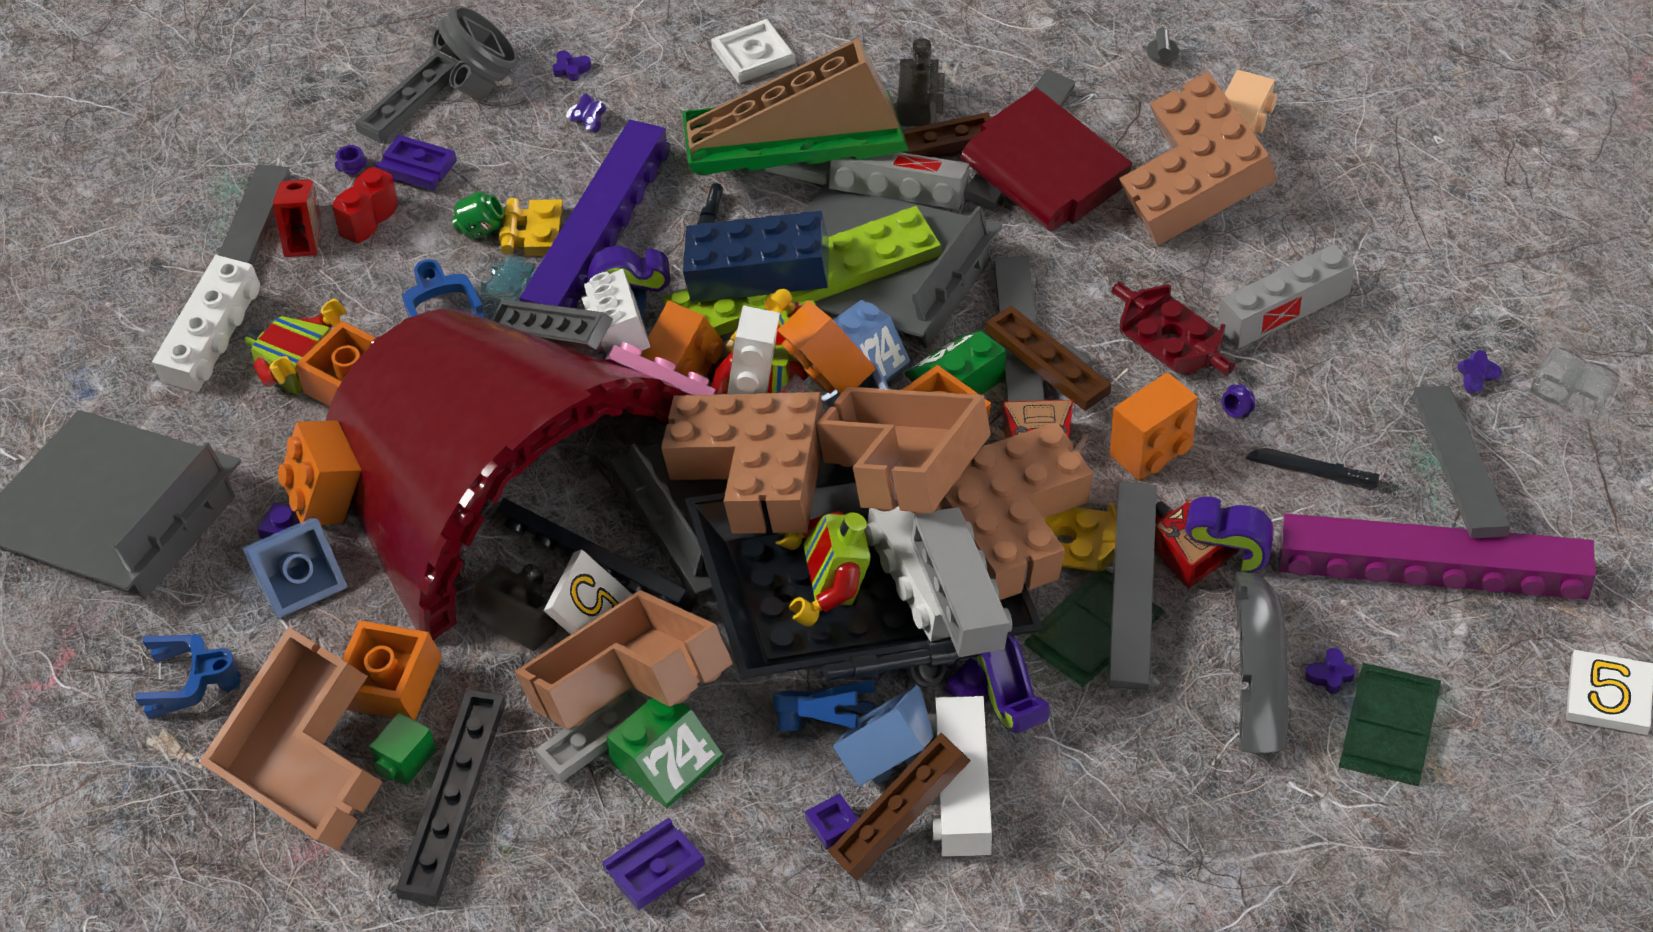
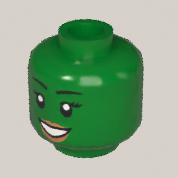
M477 191L455 204V216L452 217V223L459 234H465L469 239L478 240L500 228L501 219L504 217V210L495 195Z

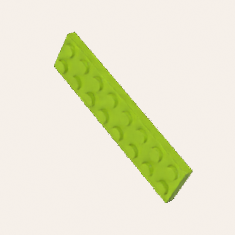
M917 206L870 221L850 230L839 232L828 237V288L790 292L792 295L791 302L814 300L815 302L940 257L942 255L941 245ZM685 288L663 296L662 300L664 307L669 300L704 315L718 335L721 336L738 329L743 306L766 310L764 302L771 294L691 303L688 290Z

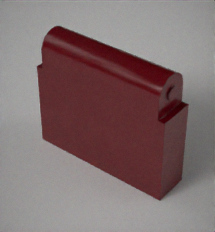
M1037 87L983 123L980 133L967 143L961 154L963 162L969 163V166L1048 231H1054L1066 221L1074 224L1120 191L1123 186L1119 178L1130 173L1132 167L1131 161Z

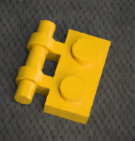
M509 198L506 206L503 208L504 217L502 222L504 227L499 231L498 240L501 244V252L511 254L514 252V247H524L525 256H545L562 229L563 200H529L528 209H520L519 200ZM517 226H526V230H518Z

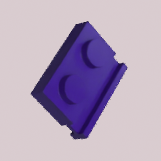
M398 135L382 155L383 160L377 162L375 167L392 174L395 180L434 191L436 183L444 179L456 163L457 158L456 152L453 150Z
M668 817L602 862L605 873L614 879L616 886L639 911L702 868L705 862L704 856L680 829L677 830L672 820Z

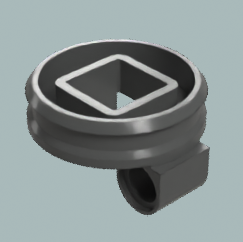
M456 6L450 8L449 14L442 17L438 22V28L432 38L433 47L459 61L450 74L449 81L453 88L476 100H482L496 86L494 81L504 80L508 76L509 70L516 67L517 55L510 41L493 23L478 12L464 6Z

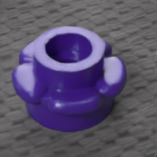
M347 145L340 148L336 153L337 161L335 162V167L338 171H343L345 174L355 175L367 164V158L364 157V153L358 146Z
M1243 384L1230 385L1222 395L1223 409L1233 418L1241 416L1246 418L1255 409L1254 394Z

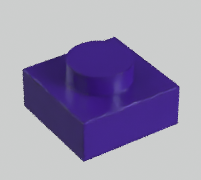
M273 502L258 528L260 538L269 537L300 523L296 512L292 511L289 505Z
M969 658L947 681L946 692L954 697L984 696L985 704L989 700L987 680L983 670L978 667L977 661Z
M840 793L805 811L807 823L826 850L832 847L858 820Z

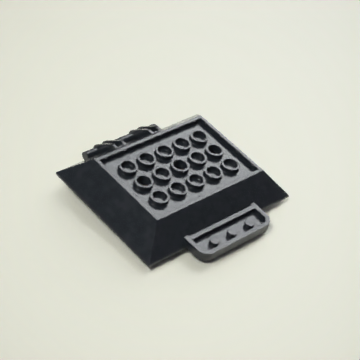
M821 453L810 519L837 511L843 512L845 515L854 512L863 516L868 523L869 508H861L853 466L844 467L840 464L824 463ZM725 493L685 498L741 679L823 666L826 681L847 677L859 680L860 677L864 676L878 677L879 672L921 665L934 668L939 664L953 665L955 660L980 656V654L959 657L951 637L930 642L923 628L919 629L916 626L912 610L907 601H903L899 597L893 577L890 573H886L883 570L877 550L869 544L870 563L861 583L867 589L858 591L852 605L840 604L826 613L823 610L819 611V617L812 626H804L793 619L796 613L789 609L791 602H782L775 597L780 594H786L793 599L802 597L810 603L815 601L803 546L806 539L803 538L800 546L795 550H789L776 544V541L782 540L785 535L773 533L766 501H760L767 527L766 533L732 534L724 505ZM1025 582L1021 593L1000 600L1002 607L1008 608L1012 618V631L1008 632V634L1015 636L1043 631L1044 628Z

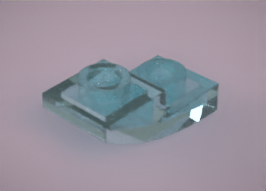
M504 256V260L492 264V278L481 282L480 296L509 300L516 299L524 291L535 271V263L524 262L525 258L522 256Z

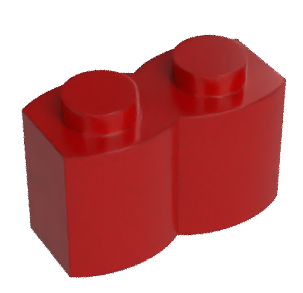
M371 167L356 178L353 187L344 190L335 198L332 209L339 236L357 244L361 243L375 232L378 223L385 221L394 214L398 207V199L392 174L376 167Z

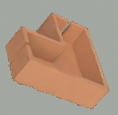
M1209 71L1182 85L1183 91L1180 93L1175 89L1150 103L1158 128L1173 149L1119 178L1128 202L1141 222L1144 223L1145 228L1157 246L1277 181L1270 155Z
M847 387L834 402V407H830L816 423L824 463L840 464L844 467L853 466L861 508H873L886 512L894 510L899 506L900 511H909L918 515L933 513L991 435L984 395Z
M820 392L674 396L668 418L669 424L666 426L661 447L670 480L728 479L724 505L732 534L766 533L767 527L760 501H766L773 533H807L822 453L816 423L824 415Z
M1058 422L982 446L934 510L959 507L965 521L971 523L976 547L985 554L990 579H995L998 584L999 600L1022 592L1027 569L1026 561L1028 560L1030 561L1025 583L1028 590L1059 580L1065 549L1043 518L1087 504L1089 500L1094 473L1077 450L1072 452L1073 444Z
M639 590L514 672L532 709L548 719L551 718L553 722L568 730L585 723L589 715L601 707L615 703L619 700L621 694L631 687L669 707L685 701L690 696V693L698 688L697 683H709L721 676L722 671L731 666L733 662L716 624Z
M288 627L199 763L315 840L338 851L358 819L353 817L356 810L364 812L382 784V781L326 746L324 742L368 676Z

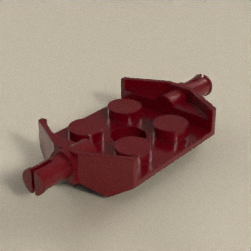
M1121 281L1112 287L1111 293L1125 302V308L1120 318L1119 331L1176 373L1189 375L1203 367L1209 368L1212 365L1225 376H1228L1234 370L1235 363L1220 354L1226 324L1222 323L1220 330L1216 329L1171 296V285L1157 286L1138 292L1132 291ZM1171 333L1178 335L1179 338H1166L1163 335Z

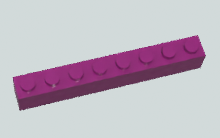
M1284 513L1280 535L1279 572L1588 600L1596 577L1594 540L1519 533H1509L1508 536L1470 538L1467 529L1288 513Z

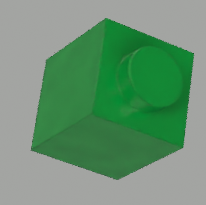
M398 713L369 746L375 770L385 779L393 780L394 778L405 785L411 782L436 752L431 730L401 713Z

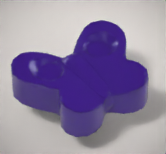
M562 50L557 52V63L553 65L555 77L565 74L569 80L577 81L580 78V74L591 69V59L588 56L572 57L568 51Z
M583 94L580 96L579 103L568 110L567 118L575 123L584 122L587 130L596 133L601 127V115L605 113L606 106L600 101H595L591 96Z
M1483 350L1473 352L1469 359L1460 361L1457 365L1459 372L1464 375V388L1469 394L1481 391L1483 380L1491 381L1502 375L1499 365L1489 361L1486 352Z
M1330 648L1326 653L1324 663H1314L1306 667L1305 679L1311 684L1325 686L1327 692L1336 694L1341 688L1342 681H1353L1355 669L1353 666L1345 663L1340 649Z

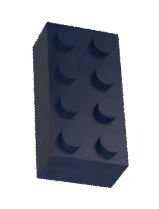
M823 211L742 220L735 219L686 226L683 274L691 303L774 294L779 289L795 292L828 288L829 239Z

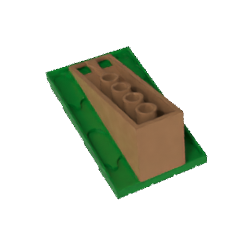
M859 37L718 107L682 111L688 164L693 173L699 175H710L742 168L755 171L798 162L817 164L854 156L857 160L908 151L893 98L889 90H885Z

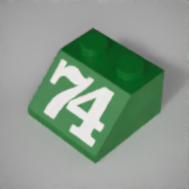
M982 331L960 335L906 370L905 376L913 382L938 365L979 395H983L1005 379L1006 350Z
M651 698L607 736L611 764L666 808L723 759L722 752L697 716L683 702L669 707Z

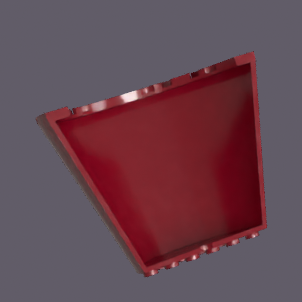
M437 309L414 317H408L371 342L369 348L353 364L339 385L329 407L326 421L338 420L362 470L350 505L415 629L429 632L434 641L457 624L455 613L457 589L453 586V581L461 571L464 562L458 554L462 544L466 546L471 545L485 519L479 512L488 499L496 503L503 494L505 485L512 478L519 476L533 461L554 444L571 433L596 422L600 416L604 414H609L611 417L621 415L622 409H627L632 414H639L666 427L669 424L668 418L673 397L687 394L667 381L459 309Z

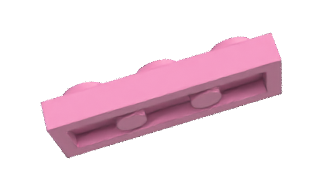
M622 342L620 347L616 345L611 346L605 358L609 362L667 381L680 388L687 395H714L716 390L707 386L709 379L690 371L687 376H684L674 371L675 364L659 357H655L654 362L641 357L643 350L625 342Z

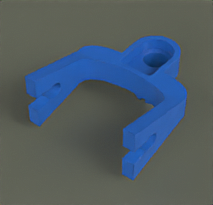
M425 259L416 264L414 274L417 285L408 289L403 294V303L408 317L418 315L415 308L430 298L446 293L460 292L467 296L474 315L484 318L482 303L467 275L450 274L445 276L441 265L433 259Z
M198 634L143 636V644L147 650L152 649L151 656L155 662L188 652L192 654L190 675L186 685L180 691L136 693L135 700L140 706H145L144 713L148 719L197 705L202 700L206 687L209 684L217 683L221 690L231 691L241 683V674L237 670L238 664L232 653L225 648L209 650L202 637Z
M875 679L831 688H817L810 691H780L773 693V710L777 711V730H801V716L855 729L858 728V714L838 713L836 707L863 714L874 710L875 702L857 701V693H874Z

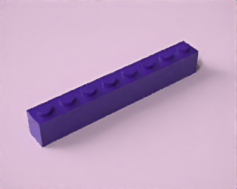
M629 119L520 295L519 301L568 308L577 307V303L582 295H586L584 284L588 283V269L594 256L606 247L616 246L620 231L629 224L632 211L636 205L641 204L644 191L649 183L654 182L657 169L662 161H666L669 156L670 143L667 142L665 127Z

